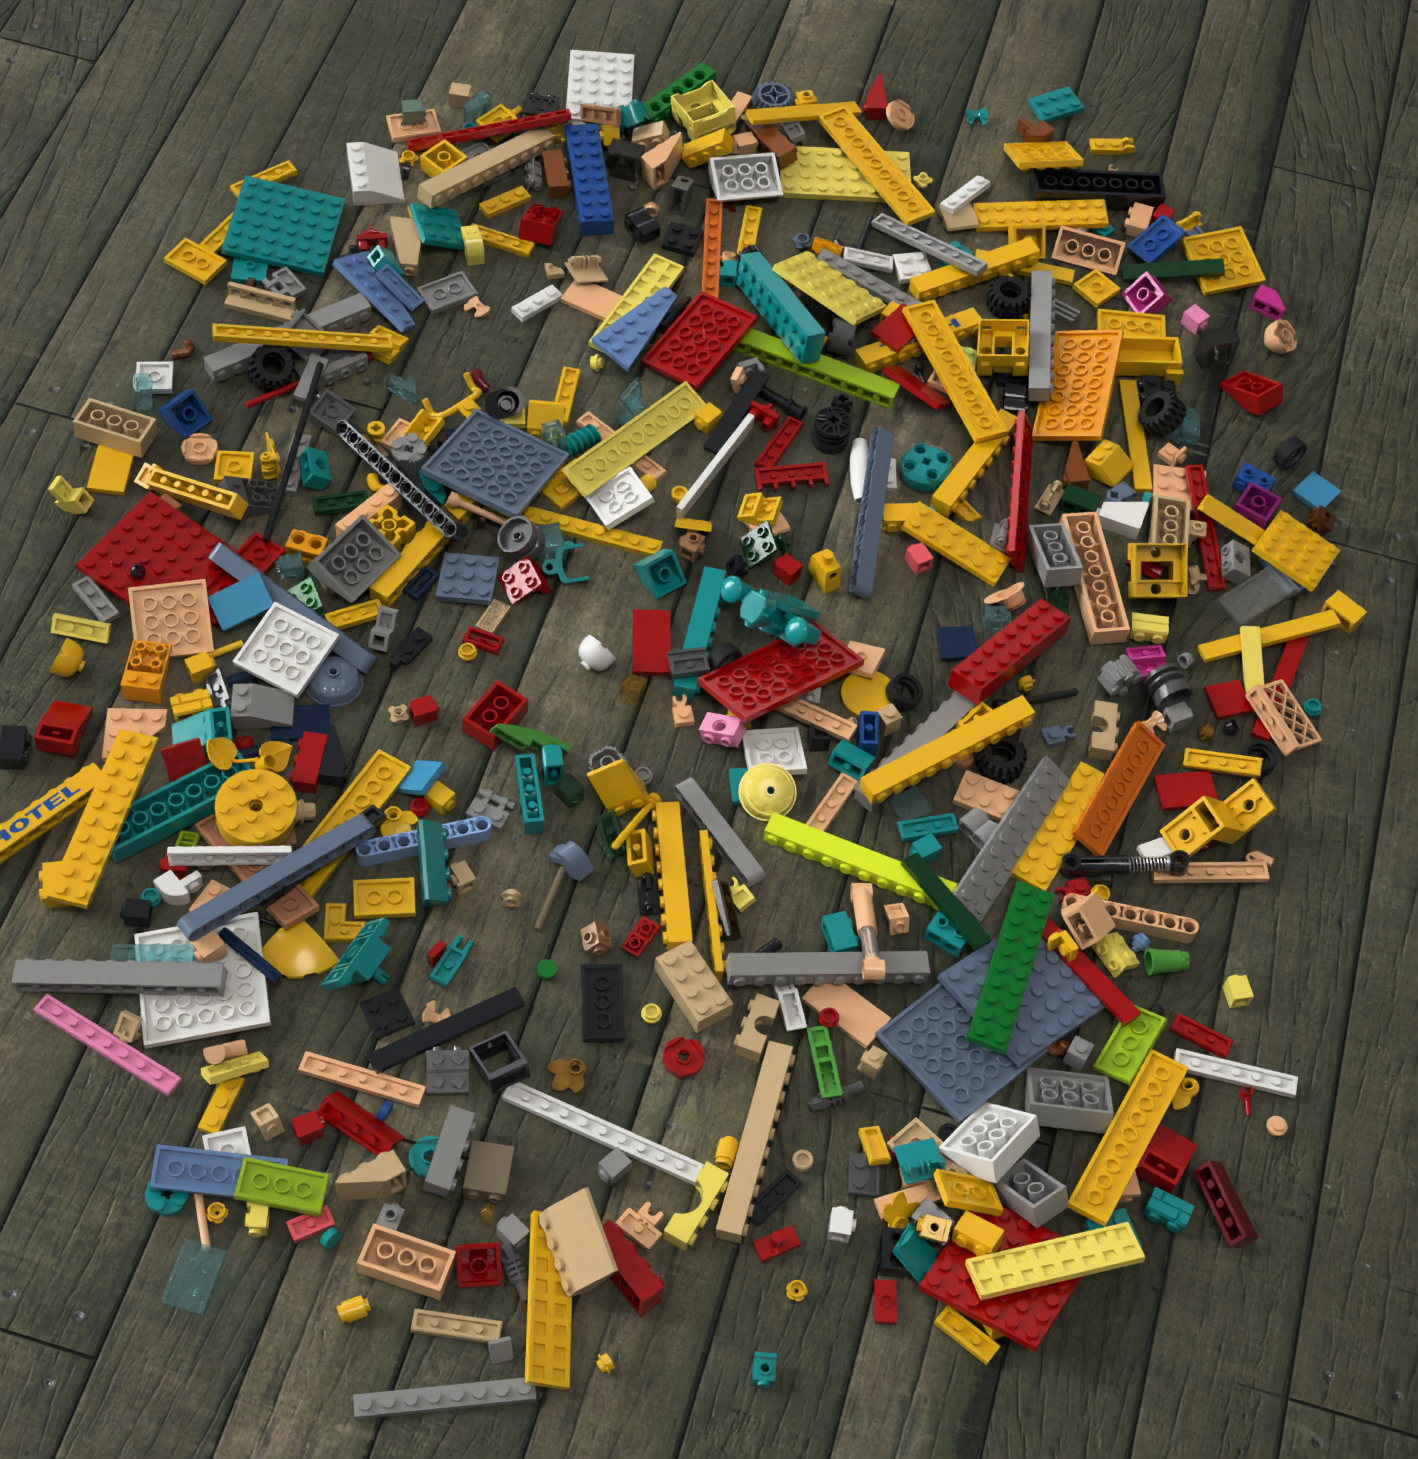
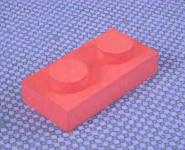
M327 1205L322 1206L320 1217L303 1214L286 1221L294 1244L322 1233L329 1228L336 1227Z

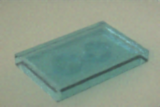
M184 1239L162 1296L161 1304L204 1317L227 1256V1251Z

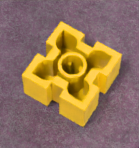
M388 504L377 513L376 520L374 518L369 520L398 552L402 550L401 544L406 545L416 534L415 522L406 516L400 518L398 511Z

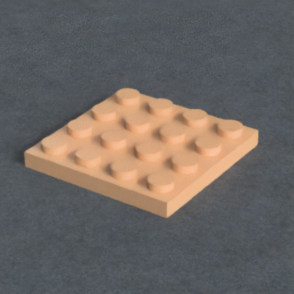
M206 579L128 588L134 640L172 644L170 659L195 656L205 651L207 653L214 652Z

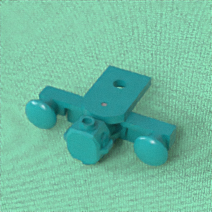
M729 576L722 582L720 593L725 602L732 604L738 600L742 601L740 617L744 619L745 626L751 629H755V626H757L760 630L776 635L795 648L803 642L817 644L822 631L808 623L804 618L797 616L818 619L821 612L795 596L772 592L762 588L758 591L747 583L742 582L737 576Z

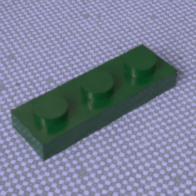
M367 490L312 497L315 516L353 511L368 499Z

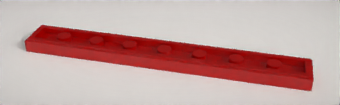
M1186 465L1184 469L1193 518L1195 521L1207 523L1206 537H1197L1203 572L1207 577L1205 580L1207 592L1225 591L1226 583L1225 578L1222 577L1221 557L1214 520L1197 509L1206 494H1209L1203 465Z
M1310 635L1287 641L1271 682L1283 679L1287 687L1290 688ZM1276 686V691L1283 694L1281 688ZM1276 696L1274 697L1275 701L1279 703L1282 702V699ZM1258 716L1250 736L1269 742L1271 735Z
M1047 917L1042 938L1046 943L1050 935L1055 932H1062L1049 917ZM1058 947L1053 949L1072 972L1124 1026L1140 1016L1141 1012L1080 949L1076 959L1070 962L1065 956L1061 955Z

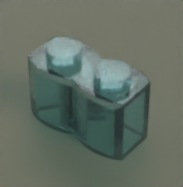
M481 89L474 94L473 99L465 103L464 123L472 122L476 125V119L492 110L491 93Z
M134 374L133 387L136 391L134 396L136 409L153 410L155 399L151 392L153 389L151 374Z

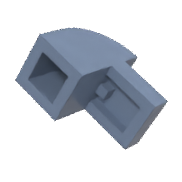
M569 841L566 845L556 846L554 851L548 855L551 862L563 865L569 878L582 881L594 870L586 853L572 841Z

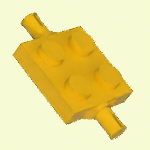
M499 104L476 119V125L481 126L517 119L516 115L523 112V109L518 106L510 110L504 105ZM503 133V135L499 137H495L494 135L489 137L494 142L498 143L499 141H501L502 139H504L512 133Z

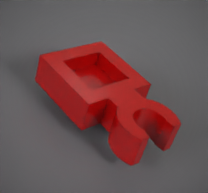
M1083 876L1066 882L1065 887H1058L1055 890V895L1060 893L1064 895L1059 900L1062 903L1064 897L1070 893L1083 896L1090 895L1091 888Z

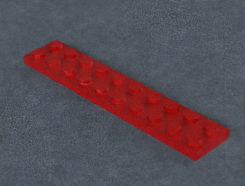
M1019 411L1017 419H1015L1016 433H1014L1013 474H1011L1013 485L1010 488L1012 499L1009 502L1011 513L1008 516L1009 530H1007V539L1009 542L1006 545V553L1008 556L1010 555L1011 565L1015 567L1016 571L1024 573L1033 430L1025 411Z

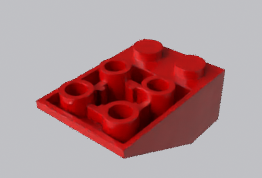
M539 203L532 204L521 218L518 238L552 245L560 227L564 211L557 207L547 208Z
M54 700L37 727L34 736L37 750L76 757L93 707Z
M1160 1124L1135 1169L1137 1177L1171 1194L1190 1161L1197 1144Z

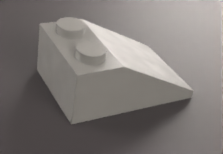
M233 684L230 717L234 729L293 727L295 697L283 690L258 684Z

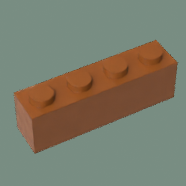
M749 120L745 122L746 131H751L753 136L757 138L758 146L765 153H775L777 165L781 169L798 160L796 154L798 150L795 144H791L787 136L780 133L777 126L772 124L752 125Z

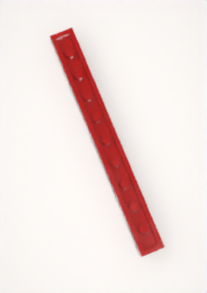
M563 109L409 139L407 144L408 149L416 153L422 151V149H431L444 139L452 145L457 142L468 143L472 139L483 140L488 136L494 135L499 137L503 133L510 132L513 134L524 129L534 130L536 127H549L554 123L565 124L572 120L570 110Z

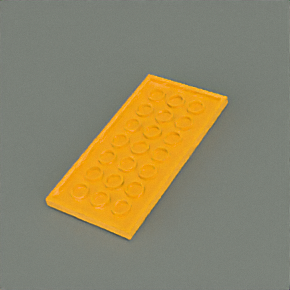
M1123 330L1055 331L1054 346H1052L1054 347V357H1051V359H1054V369H1050V371H1054V382H1050L1054 383L1053 394H1050V401H1039L1032 432L1033 441H1102L1124 337Z

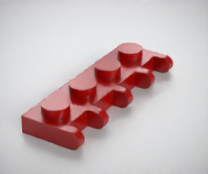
M825 462L755 468L754 470L758 492H762V487L773 486V490L778 491V485L788 484L791 485V489H796V484L808 483L809 488L813 487V482L824 481V486H829Z

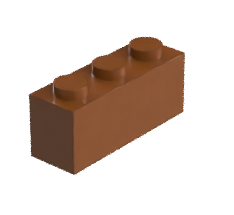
M562 150L542 151L541 164L548 199L567 198L568 190H571V181L567 180L569 178L568 168H565L566 156L562 155Z

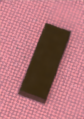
M718 879L712 881L724 938L735 941L741 939V933L730 885L728 882Z

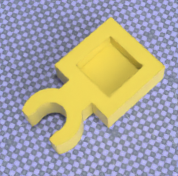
M732 877L734 885L730 889L733 902L738 910L743 912L757 900L744 884L740 886L738 880Z

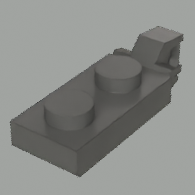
M218 668L205 676L204 681L209 690L213 707H229L231 714L232 694L224 671Z

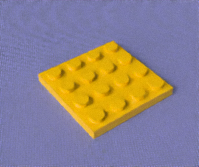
M1067 141L1004 143L1003 150L1017 167L1024 171L1030 170V168L1045 170L1047 167H1052L1053 169H1062V167L1076 169L1084 164V159Z
M1242 226L1188 236L1180 241L1188 260L1224 259V276L1196 278L1204 296L1261 285L1266 281Z
M1280 510L1251 551L1312 592L1340 552V549L1307 528L1303 523L1291 517L1288 513Z

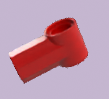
M1127 560L1125 563L1129 569H1131V560ZM1141 562V573L1153 580H1157L1165 568L1157 562Z

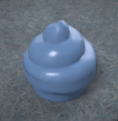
M1139 932L1132 937L1131 950L1143 952L1146 948H1150L1149 945L1152 942L1145 934Z

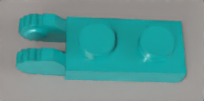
M457 935L452 945L448 946L433 969L429 980L447 989L471 952L474 941L469 940L464 949L461 950L459 946L463 941V936Z

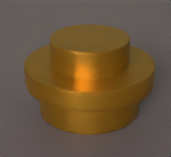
M1205 722L1199 727L1198 735L1202 741L1211 740L1214 734V726Z

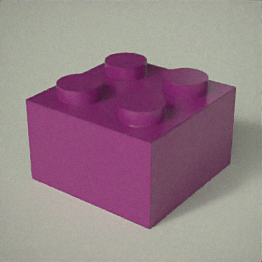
M1250 482L1236 502L1233 510L1265 530L1277 512L1282 497Z

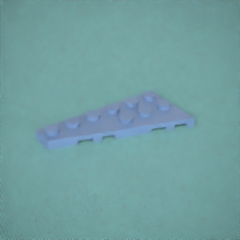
M369 250L334 260L332 265L401 333L413 330L416 324L402 302L375 276L377 271L372 267L367 258L370 254Z

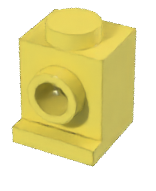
M247 1202L248 1213H246L245 1227L249 1228L248 1235L254 1238L261 1237L262 1235L267 1236L271 1212L270 1207Z

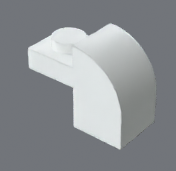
M171 869L153 880L154 887L161 894V898L168 904L175 906L190 903L189 894L197 892L203 886L202 876L197 870L180 881Z

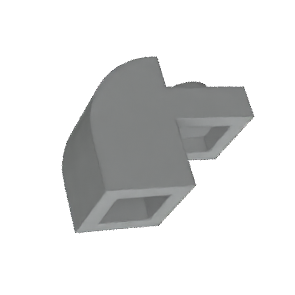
M382 605L378 608L376 625L371 629L369 648L384 652L389 650L397 632L399 610Z

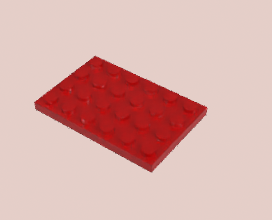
M701 291L641 359V363L680 383L687 381L693 389L698 391L757 323L758 316Z

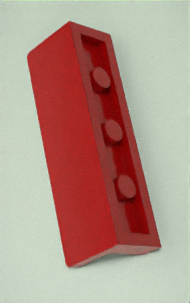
M339 1091L326 1096L317 1112V1115L322 1116L324 1120L377 1156L382 1152L393 1150L395 1145L404 1139L402 1134L376 1119L374 1115Z

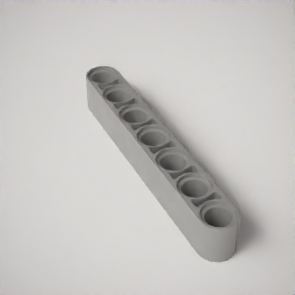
M690 777L673 786L677 799L700 829L708 830V837H712V845L741 883L749 889L764 881L766 875L762 867L695 780Z

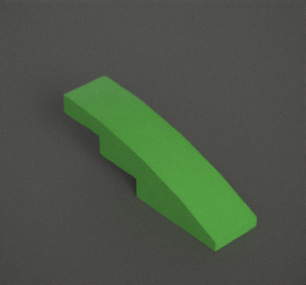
M496 724L489 731L521 751L530 747L542 754L543 746L554 744L562 746L564 756L570 751L572 746L554 736L516 725Z
M824 1026L807 1028L811 1055L822 1100L843 1096L828 1028Z

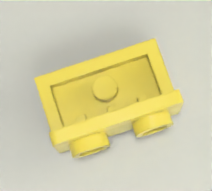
M1118 932L1105 935L1092 946V949L1114 978L1118 977L1123 971L1134 969L1140 964L1136 954L1130 950L1124 938Z

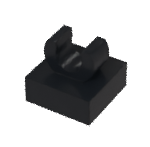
M736 554L726 563L728 577H745L749 573L745 570L747 563L743 562L742 555Z

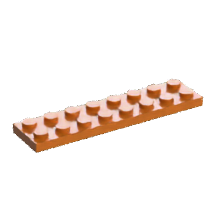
M1139 720L1134 722L1071 833L1094 855H1105L1165 747V744Z

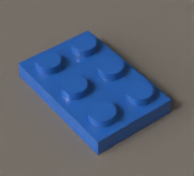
M1163 214L1126 247L1130 253L1143 263H1156L1187 234L1185 230Z

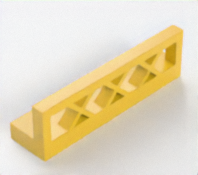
M1206 494L1197 508L1254 546L1265 532V530L1209 494Z

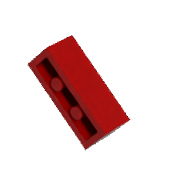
M304 731L303 739H299V755H295L294 758L295 771H291L290 783L293 784V791L317 794L319 787L318 773L328 738L327 734Z

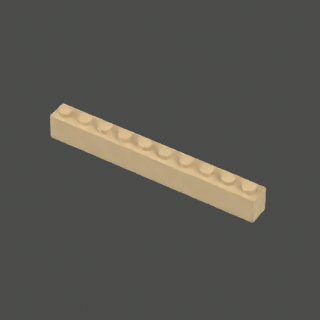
M543 126L527 131L420 183L417 198L430 209L516 166L526 163L533 156L534 158L542 154V151L553 149L555 135Z
M772 1041L768 1042L716 1226V1238L741 1244L743 1236L747 1237L750 1224L746 1223L748 1217L753 1216L755 1205L752 1204L753 1198L758 1197L760 1185H757L759 1178L763 1179L765 1166L762 1165L764 1159L768 1160L771 1149V1147H768L769 1140H774L776 1131L773 1125L774 1122L779 1121L781 1110L778 1107L780 1103H784L786 1091H783L784 1085H789L791 1073H788L789 1067H794L796 1055H793V1046Z

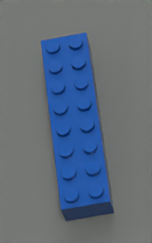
M598 124L565 125L564 141L580 236L614 234V215Z

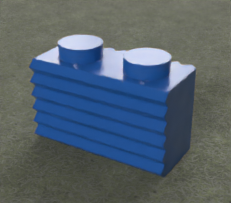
M861 711L857 724V747L876 756L879 747V713L875 711Z

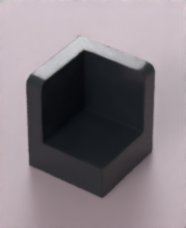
M810 724L807 735L809 752L829 751L831 737L823 731H815L814 724Z

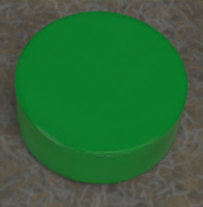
M550 959L540 961L537 966L538 977L545 981L554 979L557 975V964Z

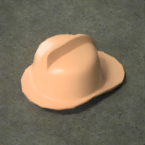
M1019 582L1007 589L993 593L986 597L983 602L985 604L997 603L1004 610H1015L1026 603L1022 590L1025 583Z

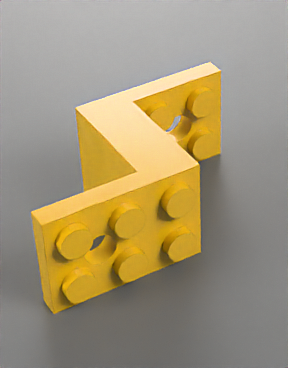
M1252 778L1224 801L1207 796L1201 797L1162 828L1160 833L1173 852L1183 850L1191 857L1213 839L1229 844L1235 843L1276 811L1277 808L1257 779ZM1252 800L1254 807L1248 811L1246 804ZM1185 830L1190 832L1187 840H1184L1182 837Z

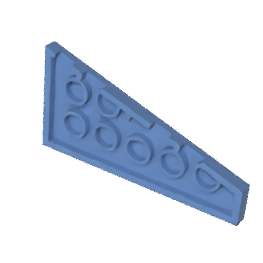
M663 287L592 338V344L629 372L632 364L637 361L639 354L645 349L655 334L657 327L676 303L678 295L668 287Z

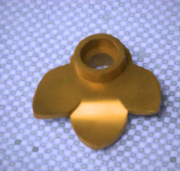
M577 1058L569 1061L558 1059L547 1066V1070L555 1075L552 1082V1090L562 1092L570 1088L576 1094L584 1087L585 1081L583 1076L586 1073V1065L582 1060ZM573 1068H578L579 1071H578V1072H574V1071H572V1069H573Z

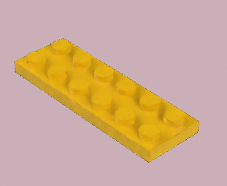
M918 501L901 527V530L923 542L992 587H994L1011 560L1010 557Z

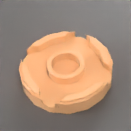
M895 100L888 104L886 115L894 128L900 131H907L915 122L914 114H911V108L906 102Z
M192 434L190 438L185 439L182 443V456L187 462L194 465L208 464L217 457V441L208 434Z

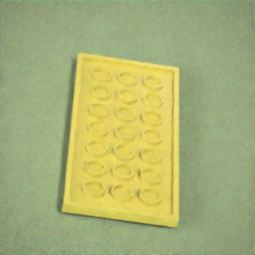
M796 146L798 160L783 169L780 168V181L784 198L887 203L841 148ZM885 151L911 182L909 152Z

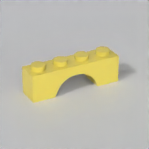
M706 1161L695 1182V1188L700 1193L702 1199L701 1204L690 1213H674L664 1229V1240L683 1251H686L689 1245H694L698 1237L696 1234L698 1229L705 1227L709 1219L707 1217L709 1211L716 1209L719 1203L717 1198L720 1193L724 1194L727 1190L729 1173Z

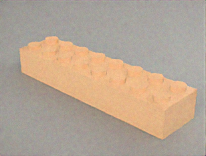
M1098 513L1062 514L1059 523H1064L1083 567L1080 585H1074L1089 644L1126 642L1130 627Z

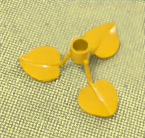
M218 737L207 741V754L211 763L220 770L230 769L232 762H255V769L270 770L278 773L287 767L293 746L280 741H268L261 745L259 758L234 759L237 755L235 744L228 738Z

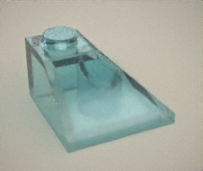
M636 377L618 398L616 422L621 425H625L645 410L639 377Z

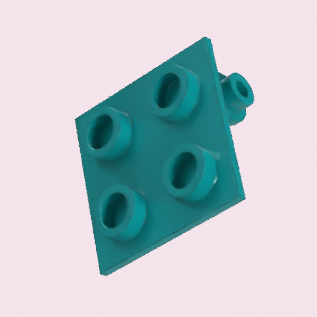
M934 1138L893 1147L906 1185L934 1179L933 1174L936 1169L945 1170V1158L940 1156Z

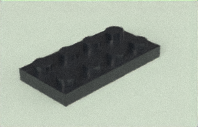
M581 964L583 1042H625L622 964Z

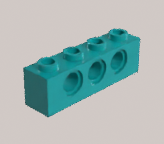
M535 754L515 755V774L524 834L544 833L545 820Z

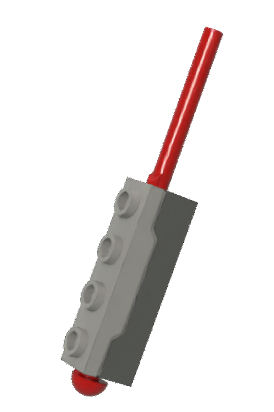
M337 350L323 356V358L329 359V363L317 389L367 369L368 362L372 359V352ZM307 363L295 368L296 381L244 402L245 407L249 409L296 389Z

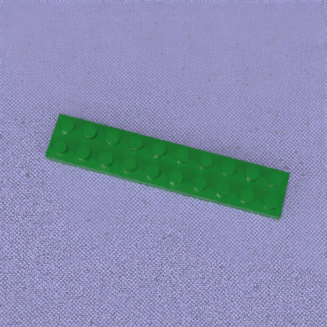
M1017 880L965 1039L966 1041L1005 1055L1054 894Z

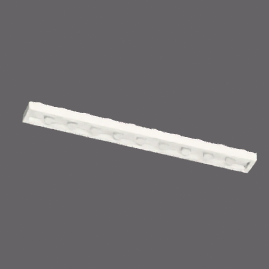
M520 1082L507 1087L502 1096V1100L613 1150L618 1147L625 1155L694 1186L696 1178L704 1166L700 1162Z

